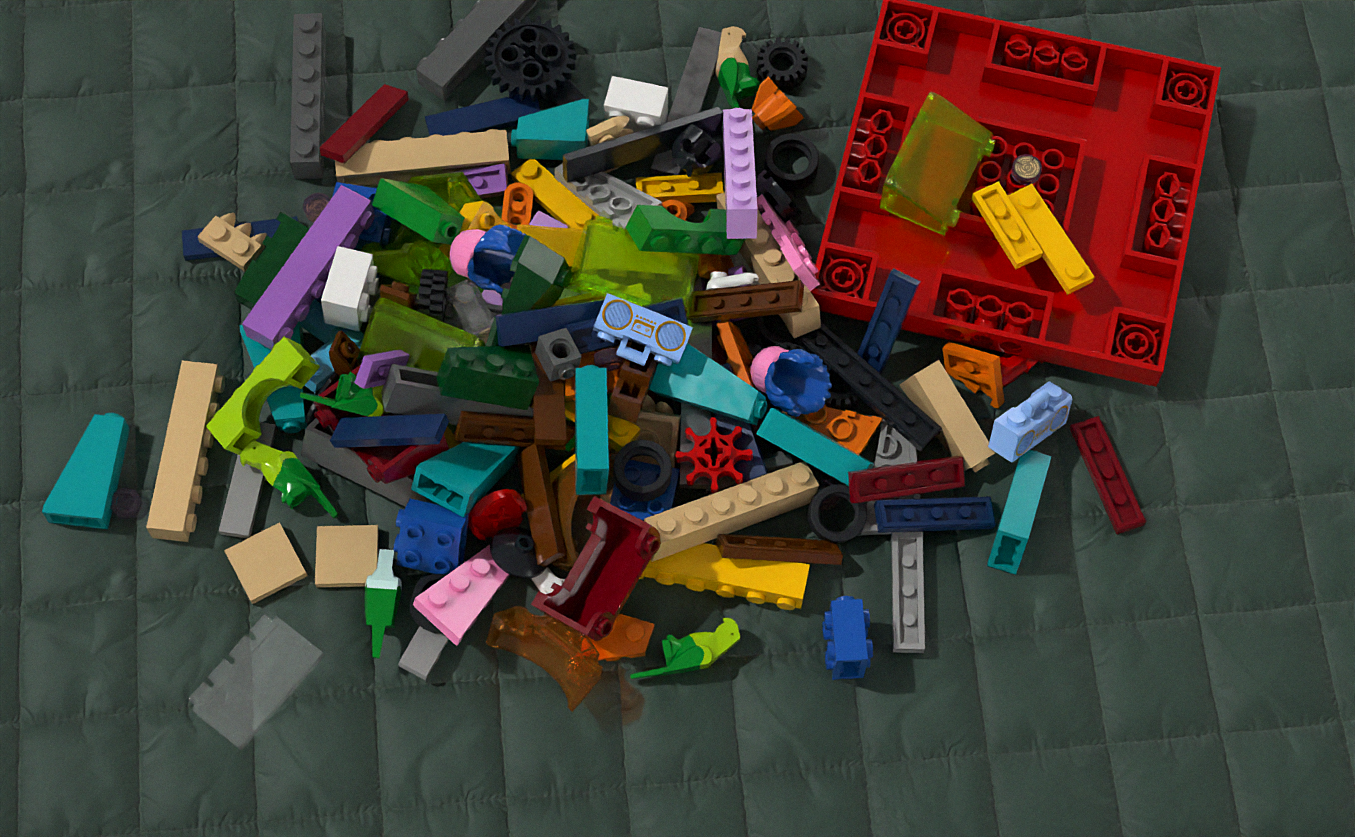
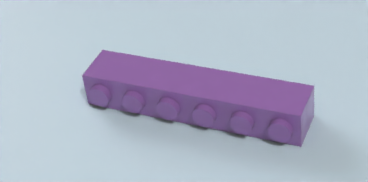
M343 185L339 187L243 321L242 325L247 337L271 350L284 336L291 339L294 327L299 321L302 322L309 313V306L313 300L319 298L324 292L337 246L354 250L361 232L371 226L375 217L371 200Z

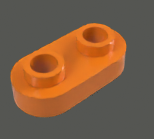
M520 182L512 183L504 192L501 219L516 230L517 225H513V223L529 225L531 222L533 191L527 184Z

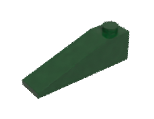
M525 235L510 267V271L515 272L510 289L504 288L501 298H504L502 314L552 307L560 298L564 288H567L571 282L572 271L565 258L533 237ZM495 317L485 346H499Z

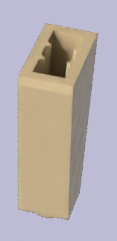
M939 360L900 384L907 397L942 428L937 438L951 457H963L964 471L972 468L975 473L990 464L987 458L995 454V451L988 447L989 441Z

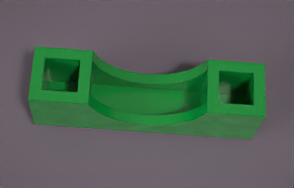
M637 204L626 225V229L638 249L646 252L737 255L746 240L727 239L726 209H710L703 223H692L674 216L663 206Z

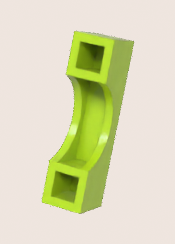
M284 336L273 346L271 352L254 368L245 382L234 391L225 405L214 414V417L206 427L224 449L241 455L245 446L254 440L256 441L262 435L259 417L266 399L274 391L282 387L292 386L302 389L320 368L319 364L301 344Z

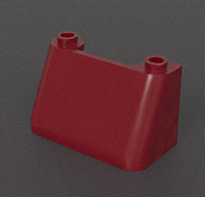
M359 365L357 368H355L354 370L351 371L352 373H354V374L356 375V377H357V374H358L360 365ZM339 381L318 396L336 399V389ZM314 402L318 410L314 413L317 420L324 428L329 425L333 431H335L340 418L368 417ZM390 412V413H387V414H384V415H381V416H389V415L397 416V415H395V414H393V413H391V412ZM444 434L439 444L349 447L368 466L366 469L376 483L382 481L384 484L414 475L416 467L420 463L449 450Z
M594 496L586 509L593 514L594 519L593 525L588 523L586 529L592 533L562 586L553 583L551 588L554 591L549 594L538 591L531 605L557 622L595 641H599L611 633L613 623L650 559L659 550L661 540L659 531L652 525Z

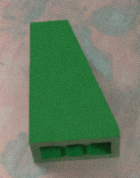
M380 178L372 203L373 207L436 243L451 245L454 238L459 235L465 218L427 186Z

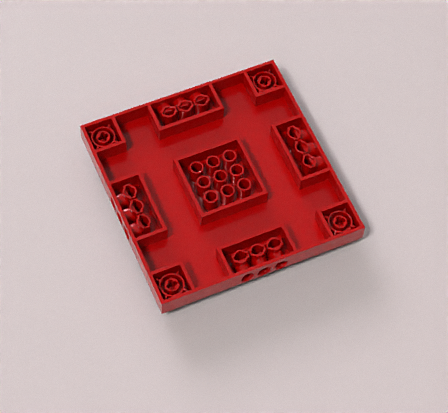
M883 0L815 264L818 269L815 276L820 285L810 292L819 304L820 311L870 322L888 276L894 268L921 281L902 325V330L1157 387L1164 370L1221 67L909 0ZM1030 156L1033 157L1032 161L1036 159L1040 165L1039 173L1033 178L1019 176L1015 171V163L1019 158ZM998 181L1007 195L1033 184L1094 275L1093 282L1067 295L1043 257L1015 269L974 204L972 194Z

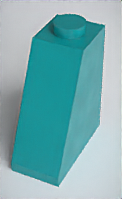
M581 99L519 117L517 129H512L511 145L517 147V158L563 160L564 154L586 148L588 143L586 130L589 129L590 122L589 99Z

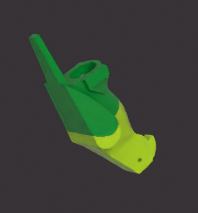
M349 372L348 375H340L336 389V399L300 392L299 395L301 398L325 404L332 408L368 417L390 413L384 411L381 394L384 385L363 389L355 384L356 375L352 372Z
M255 440L243 448L240 455L242 466L248 464L260 469L267 481L282 493V504L286 503L292 510L305 501L309 495H312L334 519L338 516L336 510L320 490L319 484L293 452L280 451Z
M723 618L724 623L719 625L715 632H695L681 639H676L673 635H667V639L662 640L667 667L630 674L631 680L709 668L712 663L740 641L738 625L731 618Z

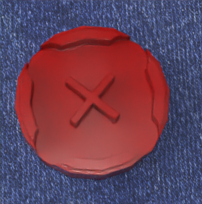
M512 489L494 491L483 497L474 505L469 513L468 525L471 532L478 539L486 540L485 537H492L493 539L494 535L504 528L518 527L523 520L521 515L527 511L525 500L520 493Z

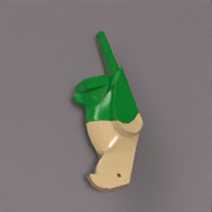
M734 26L722 29L715 74L732 109L740 108L737 99L741 100L754 96L758 91L757 85H759L757 78L750 76L748 61L740 49L742 38H746V33L741 28Z

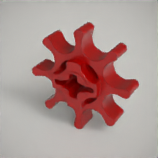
M712 417L709 420L711 430L707 435L698 436L690 427L685 429L686 439L692 441L695 445L689 452L677 451L675 456L677 463L691 462L695 466L693 472L686 476L688 486H692L699 477H707L712 481L711 493L714 494L719 492L717 483L724 476L732 477L738 485L743 483V474L736 471L734 465L740 460L751 461L753 453L751 449L742 451L733 446V443L742 437V428L740 426H736L729 435H721L716 431L717 419ZM713 447H716L717 453L715 466L712 465L711 459Z

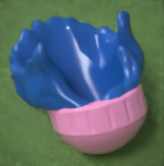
M506 225L493 226L487 232L479 229L463 231L454 238L450 247L452 268L457 274L469 278L481 289L494 290L502 295L503 288L501 286L509 283L511 277L514 276L515 272L510 271V267L526 234Z
M770 346L761 350L752 361L750 375L753 384L759 391L767 394L773 406L780 408L790 416L799 417L800 414L816 413L824 407L825 400L831 397V393L828 391L832 388L829 379L830 374L827 372V366L822 364L823 360L816 354H810L803 349L789 351L780 346Z

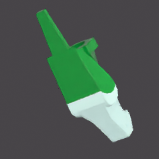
M386 549L379 550L377 569L372 575L367 576L365 583L366 625L372 626V657L380 659L385 628H395V616L402 590L401 580L395 577L392 570L394 550Z

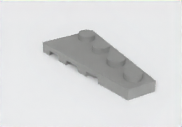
M563 163L555 168V179L623 237L629 234L626 225L637 204L662 206V201L605 172L567 183L563 177Z
M883 419L874 468L917 462L916 447ZM920 494L882 500L920 499ZM877 500L867 502V521L861 535L892 534V532L878 533L874 503Z

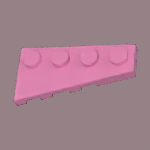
M761 194L757 197V209L760 210L763 220L772 230L773 237L780 245V249L793 271L809 291L820 285L815 276L818 269L811 261L812 257L805 249V244L799 237L798 230L790 220L785 223Z
M488 545L415 597L413 606L457 646L467 630L475 623L482 610L490 603L498 589L500 590L509 578L510 574L503 571L494 562L490 552V545Z

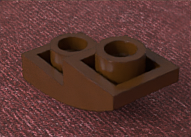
M392 281L391 285L381 284L380 296L386 306L418 316V304L415 303L417 294L409 291V285L397 281Z
M342 330L337 332L329 350L330 361L339 378L340 375L348 374L361 365L357 359L361 350Z

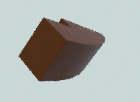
M632 342L630 347L640 352H643L645 349L644 346ZM649 353L644 366L625 359L619 379L611 395L608 415L633 423L637 422L658 362L654 360V354Z

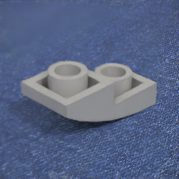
M419 626L401 657L398 666L426 680L449 639L444 634L433 633Z

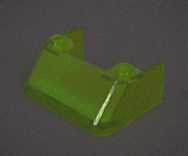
M378 298L371 311L359 355L362 363L363 357L366 355L401 349L410 355L406 364L407 367L438 372L447 348L483 347L486 344L479 337L391 300Z

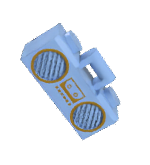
M609 293L605 297L593 330L598 332V338L610 343H614L615 339L621 341L616 353L617 356L642 366L645 365L649 353L654 354V360L667 366H671L672 362L678 364L693 329L691 326ZM628 340L644 346V351L640 352L626 346Z
M1050 381L1033 392L1027 400L1015 408L1012 407L994 420L988 447L1008 461L1014 462L1066 424L1072 403L1071 394Z

